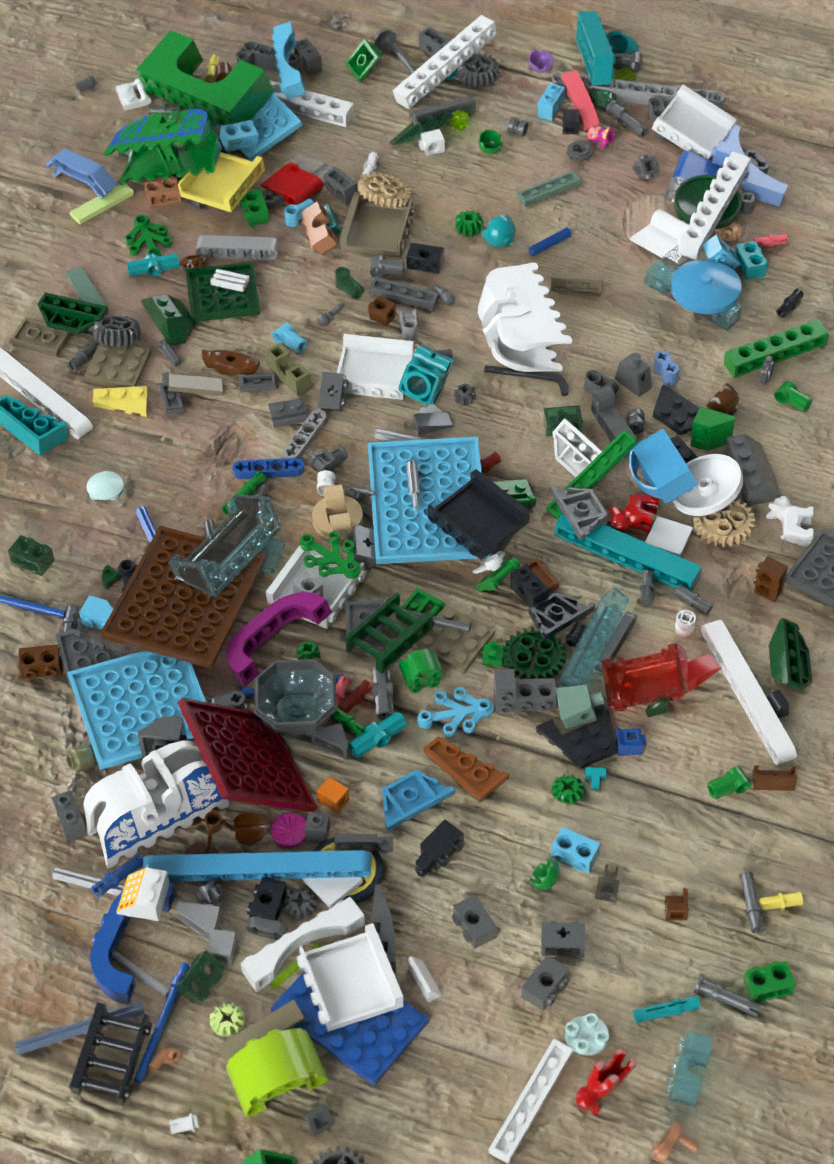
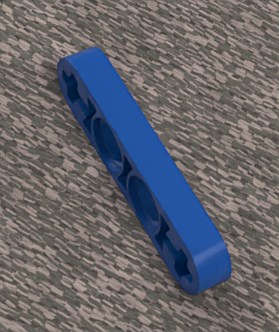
M299 458L244 460L235 462L232 467L233 474L238 479H252L259 472L254 470L257 467L264 468L260 473L262 472L266 478L295 477L304 473V462ZM275 466L282 467L281 470H274L273 468Z

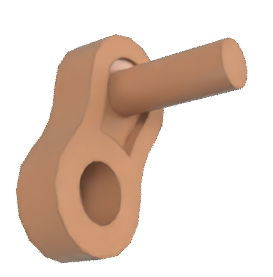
M675 1120L665 1133L662 1142L658 1141L652 1149L653 1159L662 1164L670 1154L676 1140L693 1152L697 1150L699 1144L681 1133L683 1125Z

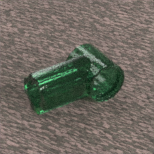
M339 267L335 270V287L344 290L352 299L360 298L364 293V288L350 275V270L346 267Z

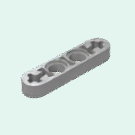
M323 410L311 412L284 448L283 458L300 459L326 425V413ZM308 428H311V429L314 430V431L311 432V433L305 432V430L308 429ZM300 440L305 442L302 445L296 444V442Z

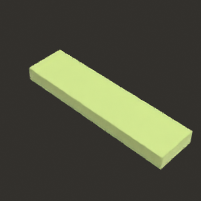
M126 183L117 185L101 199L97 196L70 211V216L79 224H82L133 196L134 191Z

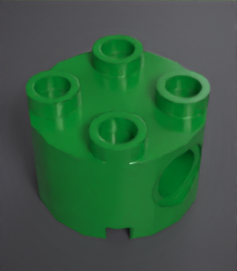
M429 649L414 651L407 655V660L404 661L402 659L399 662V668L411 693L421 691L422 687L430 686L434 688L441 684L440 679L444 673L434 650L432 652Z

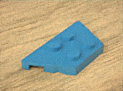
M417 769L382 788L386 830H392L454 795L455 789L451 786L446 787L440 784L439 780L428 777Z

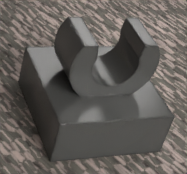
M324 1103L316 1105L314 1109L304 1114L314 1136L334 1125L330 1112Z

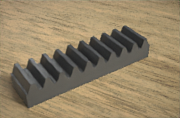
M376 276L369 286L371 297L376 295L384 299L389 298L391 302L393 300L397 304L402 302L404 306L407 303L409 307L415 305L416 309L421 307L423 311L428 309L430 313L439 300V293Z

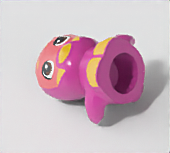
M592 126L588 130L587 137L591 142H601V147L604 149L606 144L614 142L615 132L612 127L604 129L603 127Z

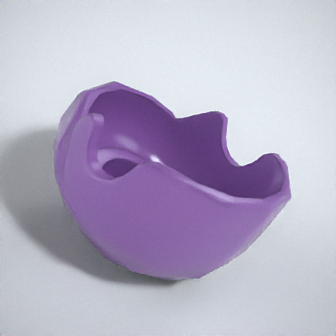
M535 49L529 54L528 60L532 70L535 72L545 73L553 67L554 59L551 53L545 49L543 51Z

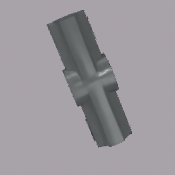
M375 664L372 666L374 682L372 683L373 700L376 705L377 719L383 721L394 714L392 702L393 685L390 681L389 668L381 674L376 670Z

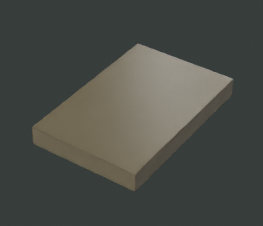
M25 317L11 337L10 344L58 357L73 333L49 328L44 321Z

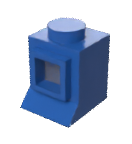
M616 728L615 740L618 742V756L642 755L643 746H646V735L641 734V728Z

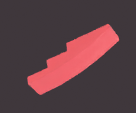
M577 70L562 74V81L573 103V109H579V121L583 128L589 130L592 126H600L590 96Z

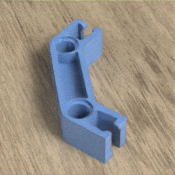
M68 149L61 150L45 164L47 168L54 165L57 171L54 170L52 172L55 178L61 173L67 174L88 184L100 199L118 185L102 165Z

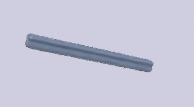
M137 1002L109 1011L112 1016L131 1019L143 1015L144 1008L141 1002ZM92 1017L15 1042L16 1052L20 1055L85 1034L88 1031Z

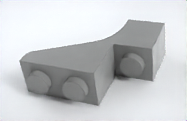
M191 901L177 902L180 921L210 942L209 955L211 963L232 965L237 946L236 932H232L229 929L219 930L221 921L220 907L213 904H195Z

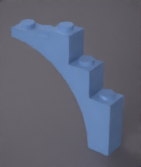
M734 124L733 129L728 130L724 142L720 141L718 147L714 146L711 154L714 156L712 163L723 166L725 158L729 157L732 151L746 156L739 143L741 126ZM751 162L749 170L741 182V187L744 188L742 193H753L755 199L778 207L781 205L788 185L766 175Z

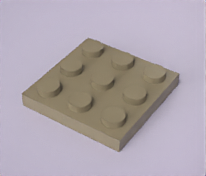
M99 343L84 375V382L116 388L137 387L151 355V348L135 345L121 346L120 348L107 347Z
M445 605L437 617L471 625L470 632L433 624V628L414 644V649H429L430 652L434 650L440 663L464 675L483 651L484 644H488L493 638L495 629Z

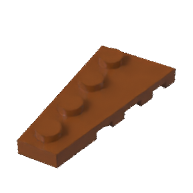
M439 736L423 748L424 753L479 802L509 779L508 773L498 771L488 762L486 764L481 762L471 753L466 754L459 747Z

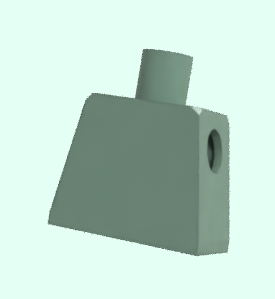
M588 685L556 688L561 720L566 730L595 719L594 706L605 704L603 693L600 692L592 695Z

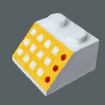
M144 868L129 874L119 902L117 914L159 921L170 884L167 871Z

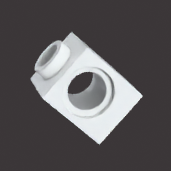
M440 129L421 133L419 146L421 150H424L426 156L445 152V139Z

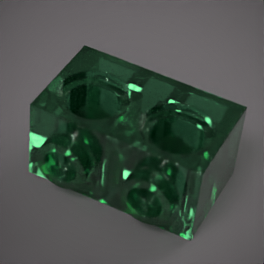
M20 535L8 549L12 563L40 576L55 561L53 551L48 545L40 544L33 538H27L23 535Z
M207 950L200 952L173 987L192 1004L199 1001L203 1002L210 994V987L213 984H217L223 977L222 971L225 969V966ZM205 965L209 966L210 975L205 972ZM192 982L197 984V992L192 989Z

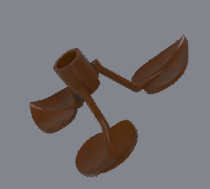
M212 808L205 815L204 819L197 816L193 819L192 826H195L202 820L205 822L208 830L207 845L201 842L193 843L187 848L185 855L220 854L218 849L210 846L212 833L219 832L222 826L227 827L233 832L236 831L235 837L239 843L247 846L254 845L264 837L270 829L271 823L260 815L242 813L235 817V827H232L226 820H222L221 815L217 811H213L214 808Z

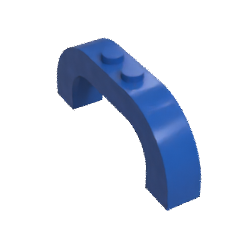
M173 883L169 884L162 911L169 912L175 899L176 890ZM122 891L113 901L108 913H105L102 917L101 928L99 932L95 933L93 938L90 962L95 981L101 991L109 998L128 1005L136 988L134 976L117 971L111 965L113 950L116 951L131 919V916L117 914Z

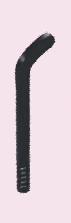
M485 365L484 372L555 381L560 387L561 395H568V385L562 375L543 372H521L511 368Z

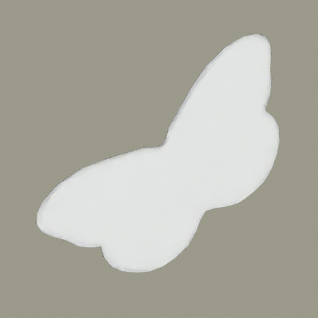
M433 404L428 405L427 408L422 407L419 411L420 413H443L442 410Z

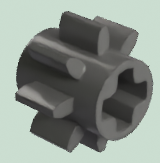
M469 384L458 385V390H454V397H456V403L459 402L462 406L472 404V400H476V393L474 392V387H471Z
M213 880L198 887L200 892L196 893V896L201 904L215 905L221 901L220 895L224 894L220 884H214Z

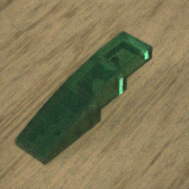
M443 112L436 119L435 117L428 116L421 123L412 122L389 143L391 145H399L416 140L421 137V133L440 128L452 119L453 116L450 112Z

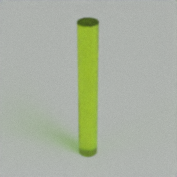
M317 942L307 951L322 947V945ZM297 960L269 983L273 990L300 969Z

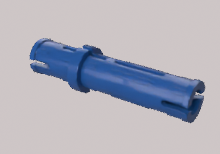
M137 853L113 872L105 874L101 881L92 886L94 895L98 893L96 896L101 897L110 889L118 887L119 882L143 866L144 857Z

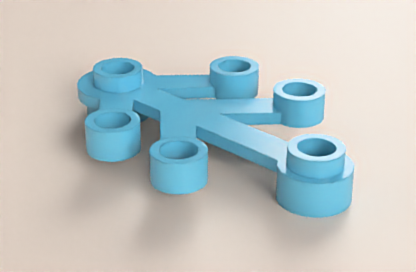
M458 687L454 690V698L458 701L463 700L471 705L465 707L447 698L444 691H438L435 693V702L440 705L443 704L451 710L435 713L422 711L417 717L418 726L428 729L432 727L434 721L454 718L451 723H447L443 727L444 735L452 737L467 715L474 714L471 719L463 722L464 732L472 733L481 718L489 717L493 713L494 704L489 699L483 698L478 700L466 694L464 688Z

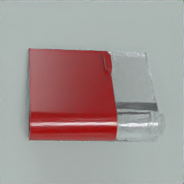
M300 153L260 185L265 189L284 196L287 205L297 206L311 199L325 188L323 175L334 168V166Z

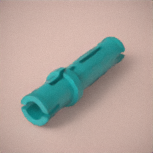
M696 995L680 1000L675 998L671 1002L634 1009V1021L638 1024L671 1015L681 1016L682 1013L700 1010V1001Z

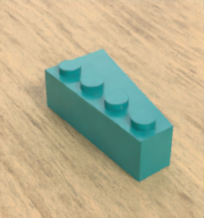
M8 395L0 398V424L39 456L68 439L67 423L63 421L57 422L54 420V417L50 415L45 416L39 413V410L36 408H28L25 406V403Z

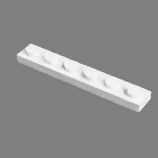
M553 1039L491 1144L489 1154L508 1164L510 1163L572 1056L573 1048Z

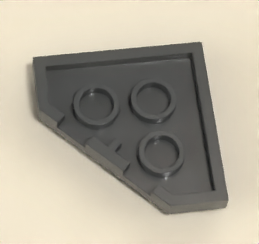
M76 629L56 634L69 688L72 687L67 672L123 657L121 652L114 651L106 647L105 644L82 635V632Z

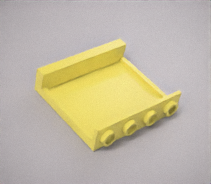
M220 152L214 173L207 174L205 170H202L200 174L193 176L191 171L187 172L178 183L180 195L193 201L232 212L265 171L263 158L257 156L252 162Z

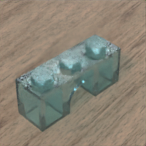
M687 1031L686 1037L680 1039L678 1051H681L680 1058L675 1057L672 1068L676 1073L674 1078H669L666 1089L670 1091L669 1100L696 1107L703 1078L693 1075L688 1068L694 1065L707 1067L714 1038Z

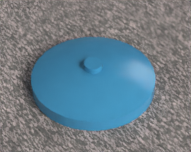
M697 260L686 263L677 269L672 277L671 292L676 302L689 311L700 314H716L726 311L736 304L741 293V281L737 273L723 263L712 260Z

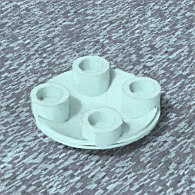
M103 471L93 475L87 483V491L90 498L93 500L118 499L124 486L123 479L120 475L111 471Z
M589 1013L567 1023L565 1027V1041L578 1054L594 1055L601 1052L607 1046L609 1031L607 1026L598 1019L597 1015Z

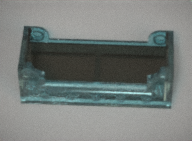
M235 494L227 505L229 516L185 560L182 555H175L168 562L175 577L210 596L217 597L283 528L269 497Z

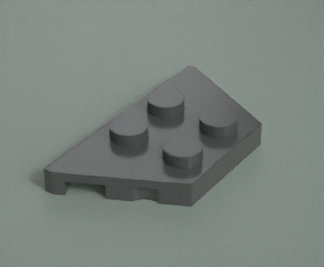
M550 486L551 495L579 540H583L607 520L608 514L592 489L568 487V490H556V486Z

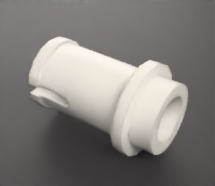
M190 1113L188 1117L169 1120L172 1135L188 1130L194 1132L195 1129L199 1128L197 1114L192 1115Z

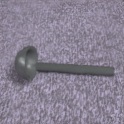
M387 28L376 32L374 37L375 45L380 50H386L391 47L410 74L416 71L395 43V33Z

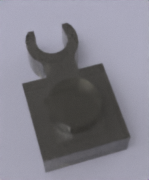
M606 865L604 868L605 877L599 876L595 899L616 903L620 880H616L618 867L616 866L615 872L610 873L608 872V865Z

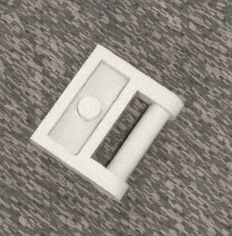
M139 78L132 83L116 86V92L124 111L151 103L150 96L147 95L144 85ZM134 90H139L141 99H137Z

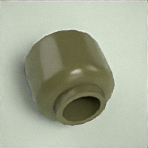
M84 743L69 749L66 755V762L71 770L73 769L79 773L93 768L96 764V757L93 748Z

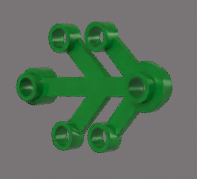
M143 214L135 217V227L125 236L126 244L131 245L129 251L132 256H137L140 253L139 248L144 242H146L149 249L148 255L157 254L162 256L161 250L155 247L153 240L161 242L165 248L172 246V239L167 236V227L151 223L150 219ZM148 229L158 231V234L150 232ZM142 231L141 236L136 241L135 236Z
M332 531L328 534L332 552L315 542V538L310 534H304L300 538L302 550H314L324 556L315 558L313 555H306L304 557L305 567L319 566L318 570L321 577L344 574L347 578L354 579L361 573V565L354 561L353 551L355 550V545L353 541L347 540L343 543V550L346 552L347 561L340 557V534L337 531ZM329 564H337L339 567L330 568Z

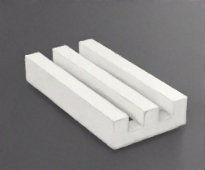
M219 269L216 270V274L211 279V285L244 292L249 282V276Z

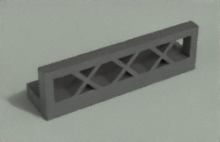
M473 96L410 112L409 117L415 128L472 114L475 113V98Z

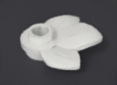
M498 551L495 555L488 557L484 562H481L479 568L472 572L478 574L486 570L495 571L502 566V558L505 556V552Z

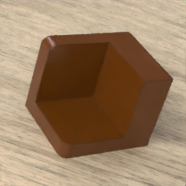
M683 888L682 896H665L666 920L687 921L689 912L688 888Z

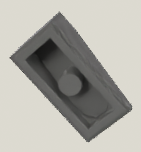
M448 412L413 414V423L418 435L453 427Z

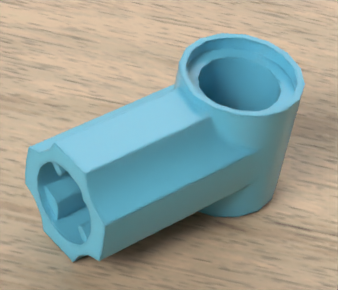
M308 199L297 206H286L285 224L288 227L298 226L300 220L303 219L302 211L314 204L313 201Z
M285 323L272 333L277 343L285 344L296 353L301 354L305 351L307 340L298 335L291 324Z

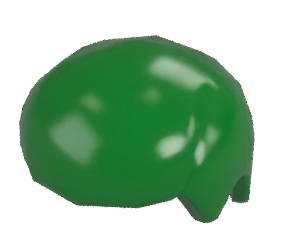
M489 129L482 131L478 139L480 150L490 155L499 153L503 144L501 134Z
M546 859L548 864H538L532 873L529 884L540 890L552 888L560 877V867L556 861Z

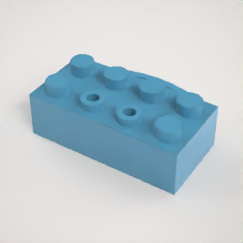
M664 429L639 442L630 451V471L637 485L646 494L663 499L665 504L676 500L678 496L685 492L692 491L698 485L689 467ZM639 467H641L642 474L650 486L639 481L637 474Z

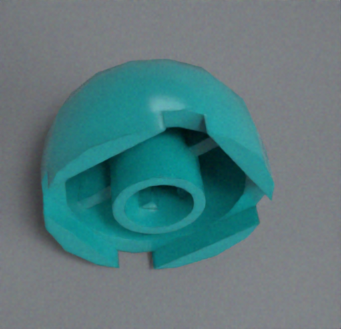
M501 214L493 218L487 224L489 226L488 229H484L482 232L483 239L490 246L502 248L513 243L516 226L507 214L506 216Z

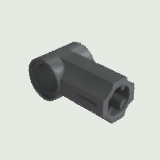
M633 51L630 54L613 53L616 57L613 67L627 68L631 72L641 70L643 56L640 52Z
M380 255L373 256L370 275L379 278L385 274L404 275V261L386 260L385 257Z

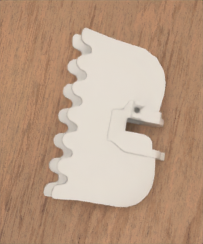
M537 263L501 267L490 271L486 277L479 301L478 315L482 322L488 346L491 348L495 359L503 365L521 372H562V365L551 361L556 358L557 354L546 348L553 344H571L572 338L561 334V332L565 331L566 325L555 321L560 318V313L550 309L554 306L555 301L544 297L549 294V289L539 285L544 280L543 276L533 273L538 270Z

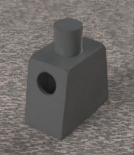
M632 353L620 361L615 380L638 397L652 388L650 367L641 360L640 354Z

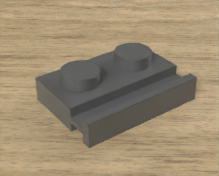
M303 398L268 404L273 428L303 423L308 418Z

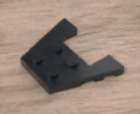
M605 697V704L594 706L595 719L597 721L562 735L553 720L536 726V732L540 736L546 737L551 745L557 746L562 750V754L581 769L617 754V745Z

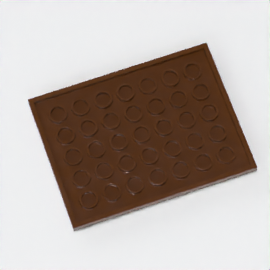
M159 526L101 630L100 636L106 640L212 669L267 560V554Z

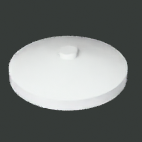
M722 454L704 455L689 461L686 464L698 485L692 491L683 493L672 502L680 512L692 516L708 515L725 508L738 496L743 485V474L738 463L731 457Z

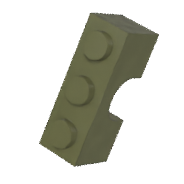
M281 343L265 351L267 366L297 396L312 388L310 372L301 363L294 366L290 358V352Z

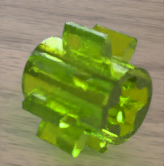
M459 109L450 114L452 118L449 122L453 129L461 131L468 127L469 116L465 111L461 112Z

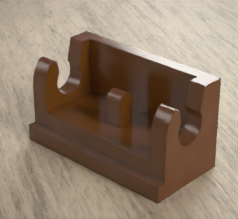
M754 765L752 770L753 790L795 791L797 782L796 766H791L790 771L758 770L759 766Z

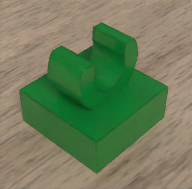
M498 642L484 644L482 664L502 666L504 645H498Z

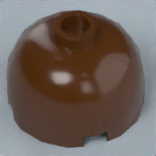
M726 383L723 386V391H718L706 406L708 409L733 416L739 409L736 407L739 402V395L729 383Z

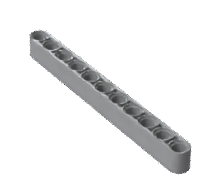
M564 73L554 74L552 84L565 87V95L568 96L567 88L562 81V74ZM579 75L590 99L616 100L623 103L648 105L650 98L659 97L662 99L665 108H667L680 87L616 79H611V84L592 85L589 76ZM691 89L724 110L725 95L723 93Z

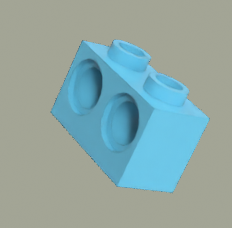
M552 83L548 85L538 101V118L553 121L564 103L565 87Z
M252 120L221 126L220 140L226 152L256 146L258 132Z
M717 235L703 244L709 260L723 263L733 270L741 265L735 250Z
M562 827L551 846V857L560 863L573 866L578 871L589 873L600 854L601 843Z

